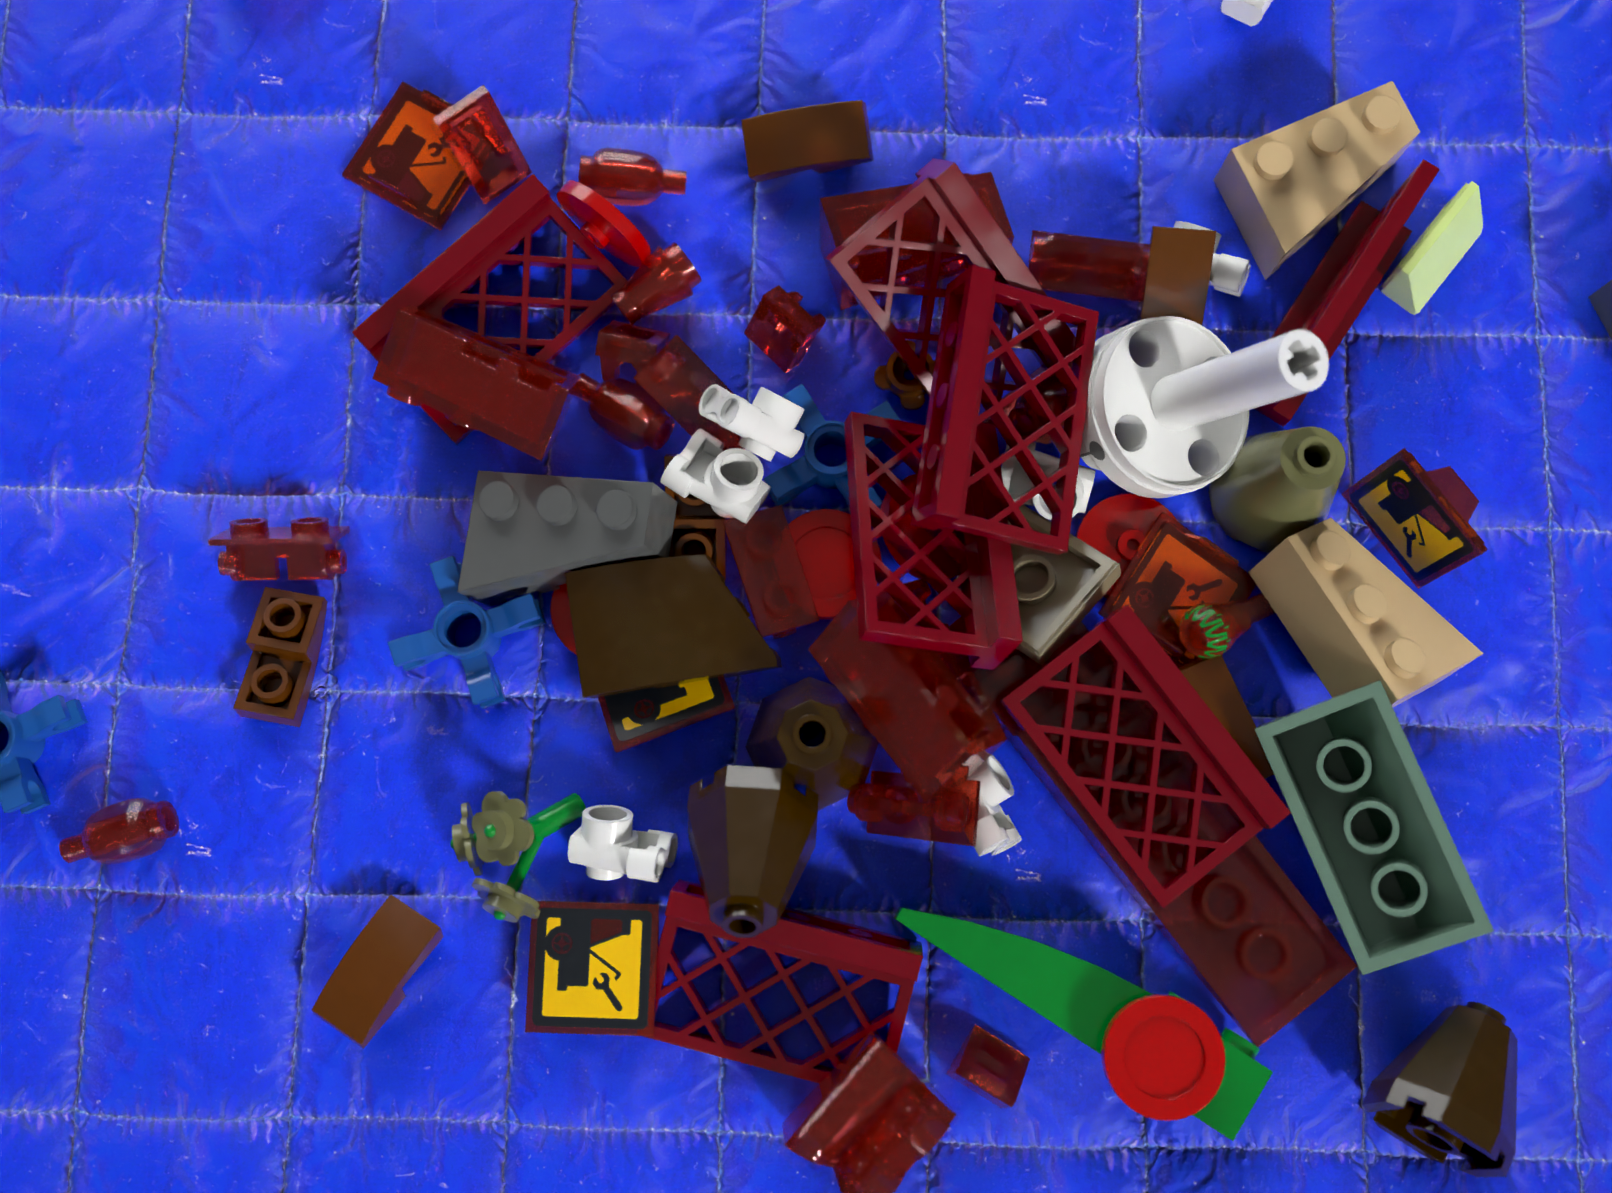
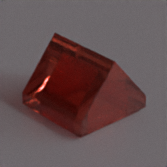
M974 1025L946 1075L998 1107L1010 1108L1017 1100L1030 1058L981 1027Z

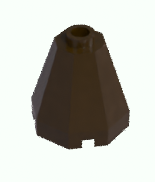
M807 677L762 699L745 748L754 767L782 768L794 777V788L803 795H806V786L818 793V811L835 802L863 790L880 739L857 693L812 677ZM812 727H817L823 731L822 739L824 741L817 747H808L801 742V733H809Z
M726 765L714 773L712 784L703 788L702 779L690 786L687 805L688 839L709 919L723 928L726 933L735 937H754L778 924L816 847L819 794L806 786V795H803L794 788V777L782 768Z
M1468 1002L1466 1006L1459 1004L1447 1007L1372 1081L1362 1106L1367 1112H1376L1373 1120L1379 1128L1427 1158L1444 1163L1447 1154H1453L1465 1158L1460 1169L1463 1172L1476 1177H1506L1516 1153L1518 1040L1511 1028L1505 1025L1506 1018L1500 1012L1478 1002Z

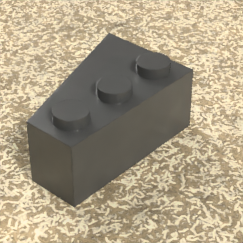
M478 470L457 592L487 606H493L507 602V598L535 591L545 593L560 589V585L566 584L565 573L610 564L669 557L677 501L652 482Z

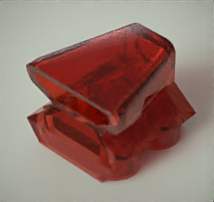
M871 1030L782 1123L784 1145L792 1152L814 1164L833 1168L841 1193H894L907 1171L916 1161L928 1154L943 1137L952 1120L956 1117V1113L946 1098L924 1076L911 1067L883 1039Z

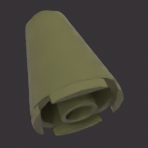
M1302 427L1247 437L1233 465L1221 477L1211 482L1208 493L1213 516L1226 535L1237 542L1242 541L1249 546L1258 548V551L1270 553L1287 537L1326 520L1346 464L1345 451L1341 442L1331 432L1319 427Z

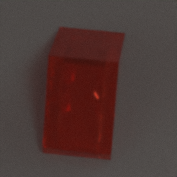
M484 85L432 119L430 127L484 204H487L532 173L490 92Z

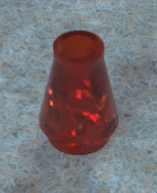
M673 242L664 250L658 246L626 283L610 297L626 320L633 325L643 317L693 296L694 294L691 289L701 283L702 279L686 254Z

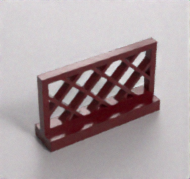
M933 158L915 174L918 179L825 257L826 261L929 397L933 375L925 367L929 341H938L940 333L930 332L935 297L945 298L946 289L937 288L942 252L962 254L969 267L974 264L996 271L995 281L1047 296L956 163ZM923 199L934 215L931 241L902 240L904 213ZM890 226L889 238L877 237ZM945 231L955 245L943 244ZM866 245L887 246L883 283L861 281L847 262ZM900 248L929 251L924 287L895 284ZM869 291L881 292L880 305ZM893 293L923 296L918 330L897 329L891 322ZM996 302L1002 310L1000 331L1008 342L1012 339L1013 327L1018 334L1026 330V327L1012 306ZM1036 314L1040 320L1046 317L1043 315ZM1054 319L1044 325L1063 357L1074 351L1076 337L1066 322ZM1031 335L1011 347L1029 349L1041 365L1029 375L1031 379L1050 367ZM905 339L916 340L915 352ZM996 357L992 380H984L999 402L1003 399V390L1010 391L1007 394L1009 395L1018 387L1014 381H1005L1007 370L999 357ZM1072 360L1070 363H1068V365L1070 366L1071 370H1072L1073 360ZM1053 373L1037 384V389L1040 391L1056 377V374ZM1021 395L1003 407V410L1009 417L1027 401ZM990 417L983 421V423L994 424Z
M1423 159L1380 211L1364 201H1360L1270 339L1298 329L1307 330L1321 340L1326 349L1328 360H1330L1412 233V230L1403 225L1440 170L1438 167ZM1308 392L1254 409L1284 427L1292 419Z
M532 174L354 329L352 333L444 433L458 445L631 290V284L597 247L582 234L573 221L550 198L549 190ZM550 219L567 236L566 257L531 255L532 235ZM524 243V255L511 254ZM574 245L587 259L573 258ZM499 264L523 266L522 296L488 295V274ZM531 266L566 268L564 299L530 297ZM573 269L598 270L612 287L596 301L572 299ZM480 282L479 294L467 293ZM455 303L479 304L478 335L443 334L444 312ZM487 305L521 307L520 338L486 336ZM529 307L564 309L563 331L552 340L528 339ZM571 310H585L571 323ZM435 321V333H422ZM410 342L434 343L433 375L406 374L392 358ZM443 344L477 346L476 378L441 376ZM485 346L520 348L519 370L509 379L484 378ZM528 348L541 349L527 362ZM416 384L432 385V401ZM441 385L475 387L474 410L456 426L440 410ZM484 387L498 388L483 401Z
M972 264L947 284L910 525L933 531L946 527L1060 555L1068 552L1099 312L995 281L996 271ZM995 302L1012 306L1026 327V330L1008 342L993 320ZM1036 314L1043 315L1046 317L1040 320ZM1054 319L1077 325L1074 351L1065 357L1062 356L1044 325ZM1029 335H1031L1050 365L1049 368L1033 379L1030 378L1011 348ZM989 343L994 350L990 354H988ZM996 357H999L1018 389L999 402L984 380L986 364ZM1073 360L1072 370H1071V368H1070V366L1068 365V363H1070V362ZM1053 373L1056 374L1068 393L1067 408L1056 417L1036 387L1037 384ZM1021 395L1024 396L1042 424L1040 428L1024 439L1021 438L1003 410V407ZM980 403L985 409L981 414H979ZM988 417L991 418L1009 446L1008 450L991 462L987 460L975 441L977 425ZM1065 420L1064 429H1063L1062 426L1060 425V423ZM1045 433L1049 435L1060 452L1059 468L1047 477L1027 447ZM1014 455L1034 485L1015 500H1013L994 471L996 467ZM971 465L976 469V472L970 475ZM981 478L1001 510L988 519L964 514L968 487ZM1055 481H1057L1056 490L1052 486ZM1038 493L1052 513L1050 535L1033 531L1019 509L1020 506ZM1007 517L1011 525L1000 523L999 521Z
M851 411L844 422L859 640L969 655L970 667L994 670L1023 641L1011 543L946 527H941L934 531L923 528L933 539L922 549H919L895 525L907 514L912 517L915 495L891 471L905 462L918 475L921 458L918 450L923 445L925 425ZM981 422L977 425L975 441L987 460L991 462L999 456L996 426ZM864 436L881 439L896 455L883 464L865 446ZM971 465L970 475L976 472L973 465ZM999 465L994 471L1003 483L1001 465ZM982 478L968 487L964 514L988 519L1001 510ZM876 483L901 506L889 517L869 499L868 489ZM1005 517L999 522L1008 524V519ZM880 536L906 560L893 573L873 553L872 543ZM939 545L959 564L960 576L953 582L927 557ZM912 568L939 593L926 606L899 580ZM885 591L912 617L906 624L878 621L877 598ZM946 600L965 619L966 633L950 631L932 611Z
M1128 604L1112 611L1095 624L1094 628L999 700L1148 895L1160 908H1165L1263 828L1272 829L1291 813ZM1096 643L1101 646L1113 662L1111 688L1077 684L1079 657ZM1068 666L1066 682L1050 680ZM1123 676L1135 691L1122 690ZM1039 687L1065 690L1061 727L1037 724L1020 702ZM1075 692L1110 696L1106 733L1071 729ZM1121 698L1143 701L1153 713L1150 740L1117 735ZM1163 727L1175 743L1162 741ZM1044 733L1060 735L1058 751ZM1070 737L1104 741L1100 779L1077 776L1067 764ZM1115 743L1149 747L1145 785L1111 781ZM1161 749L1183 752L1192 763L1190 791L1157 787ZM1203 779L1216 795L1202 793ZM1084 785L1099 787L1098 802ZM1110 788L1144 793L1140 831L1119 829L1108 817ZM1156 794L1189 799L1185 837L1152 833ZM1201 800L1223 803L1239 826L1219 842L1197 839ZM1124 836L1139 838L1138 854ZM1151 840L1184 844L1182 870L1163 887L1148 868ZM1196 846L1210 848L1195 860Z
M679 879L670 891L665 911L666 919L649 983L648 1023L644 1029H638L636 1035L885 1101L915 981L917 982L923 958L922 942L788 907L785 908L776 926L754 937H735L710 921L701 885ZM678 927L703 933L715 955L686 972L673 950ZM718 938L736 943L724 949ZM748 946L764 949L777 971L747 988L729 957ZM779 954L798 959L785 965ZM811 962L825 965L830 970L839 987L808 1004L791 974ZM721 963L738 994L709 1010L691 980ZM668 965H670L677 978L664 985ZM841 970L859 975L847 982ZM872 979L899 985L894 1007L871 1021L853 990ZM783 980L800 1010L770 1027L753 996ZM680 986L683 987L699 1014V1017L682 1027L655 1021L660 998ZM845 996L862 1026L832 1043L814 1013ZM744 1002L761 1033L741 1044L726 1040L714 1019ZM806 1019L823 1049L804 1060L789 1057L776 1036ZM890 1023L884 1044L876 1030ZM705 1025L710 1035L699 1033L695 1030ZM868 1035L881 1056L876 1079L850 1073L838 1052ZM767 1041L773 1052L756 1047ZM829 1058L835 1069L819 1065V1063Z

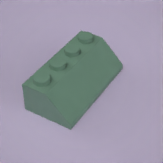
M1380 680L1313 704L1255 728L1362 975L1494 931Z

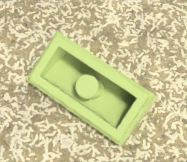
M1473 181L1469 184L1465 183L1442 208L1381 285L1383 289L1380 292L1410 314L1415 315L1421 311L1480 236L1483 230L1480 189Z

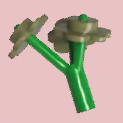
M492 791L486 794L482 801V812H478L474 816L469 802L461 804L462 818L459 824L452 825V840L450 841V846L455 850L458 861H468L469 867L473 868L475 876L483 875L482 865H484V862L499 861L503 866H511L517 862L507 884L500 882L492 883L482 878H475L472 883V887L478 891L477 895L485 900L482 907L494 915L495 919L514 923L518 922L519 918L523 915L538 919L541 913L538 909L540 904L533 898L518 891L543 839L582 817V812L586 807L583 800L576 793H572L528 819H524L526 815L524 802L517 798L509 799L501 791Z

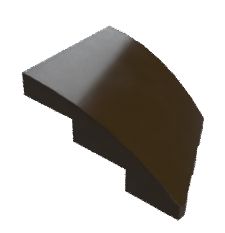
M708 555L638 560L565 573L583 698H598L650 687L663 688L715 677L729 678L782 667L780 656L765 642L749 619L751 615L740 599L734 597L725 584V578Z

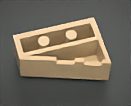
M1393 81L1230 150L1214 178V182L1265 280L1279 269L1301 246L1310 241L1342 209L1344 210L1393 166L1420 133Z
M1328 518L1287 537L1248 572L1332 697L1380 680L1392 707H1395L1434 686L1484 654L1332 518Z

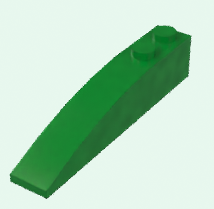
M899 907L893 916L894 919L1099 1054H1101L1105 1031L1115 1014L1129 1002L1143 996L1153 995L1097 965L1028 938L971 921ZM1171 991L1168 993V995L1181 998ZM1225 1027L1220 1035L1225 1049V1071L1222 1083L1213 1099L1203 1109L1193 1114V1116L1233 1141L1273 1071L1254 1060L1260 1051L1257 1046Z

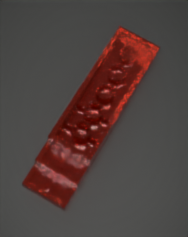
M961 616L947 628L950 631L966 633L965 619ZM1082 621L1043 666L1089 632ZM1098 643L1079 657L1077 684L1111 688L1113 662ZM1016 648L994 670L970 667L969 655L939 651L1072 822L1255 1046L1260 1047L1357 967L1256 836H1253L1165 908L1158 907L999 701L1043 666ZM1068 666L1050 680L1066 682ZM1123 676L1122 690L1135 691ZM1039 687L1020 702L1037 724L1061 727L1065 690ZM1075 692L1071 729L1106 733L1110 696ZM1120 699L1117 735L1150 740L1153 713L1143 701ZM1163 727L1162 741L1175 743ZM1044 733L1058 751L1060 735ZM1070 737L1067 764L1077 776L1100 779L1104 741ZM1115 743L1111 781L1145 785L1149 747ZM1161 749L1157 787L1190 791L1193 765L1183 752ZM1203 779L1202 793L1216 795ZM1084 785L1098 802L1099 787ZM1110 788L1108 817L1117 828L1140 831L1144 793ZM1156 794L1152 833L1185 837L1189 799ZM1201 800L1197 839L1219 842L1239 826L1223 803ZM1124 836L1138 854L1139 838ZM1151 840L1148 868L1162 887L1181 872L1184 844ZM1196 846L1195 860L1210 848Z

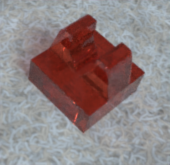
M778 285L763 295L744 334L782 371L787 373L800 364L824 326L826 318L821 313L812 317L799 305L803 299L800 293L796 291L787 293Z
M615 320L610 322L598 332L595 355L600 356L603 381L613 384L619 377L620 365L627 362L631 363L637 372L635 390L644 391L653 382L662 360L667 356L670 333Z

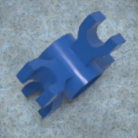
M801 384L782 397L805 409L796 426L798 431L804 433L805 455L764 478V482L771 487L768 495L776 507L780 509L803 491L817 484L826 489H838L850 508L847 460L839 466L828 467L820 463L815 456L821 447L828 444L839 445L846 450L844 423L840 421H826L806 388ZM887 400L867 413L868 415L900 421ZM864 436L865 446L868 449L883 442L879 438ZM871 487L868 489L869 499L881 510L880 507L883 501L874 488Z
M450 556L429 563L444 607L438 612L434 620L433 629L388 642L394 665L397 667L403 666L405 671H410L436 659L452 655L462 662L474 705L480 704V707L484 709L506 701L492 657L498 651L503 636L546 624L539 601L537 599L534 600L533 595L529 593L485 611L474 603L472 598L457 592L462 567L461 562L457 563L456 558ZM467 619H479L481 622V634L478 640L471 646L458 647L455 640L458 626Z
M0 670V732L5 727H7L9 732L8 743L0 753V803L4 813H12L20 809L22 814H30L51 804L47 792L32 765L43 753L45 738L87 723V719L80 700L72 699L65 702L64 697L60 695L47 699L22 714L13 713L8 700L7 684Z

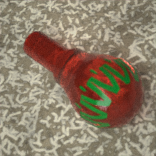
M1262 593L1242 602L1230 601L1226 603L1197 604L1186 611L1181 618L1178 632L1179 639L1185 649L1194 656L1204 659L1214 658L1228 651L1236 640L1249 630L1251 624L1275 614V611Z

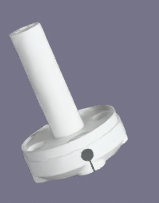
M1162 316L1147 318L1121 327L1095 341L1080 457L1086 465L1093 469L1101 470L1119 487L1138 496L1157 499L1168 498L1201 489L1221 477L1235 462L1246 439L1249 425V410L1313 391L1323 384L1329 369L1326 349L1316 335L1302 329L1282 334L1231 353L1226 345L1210 330L1182 317Z

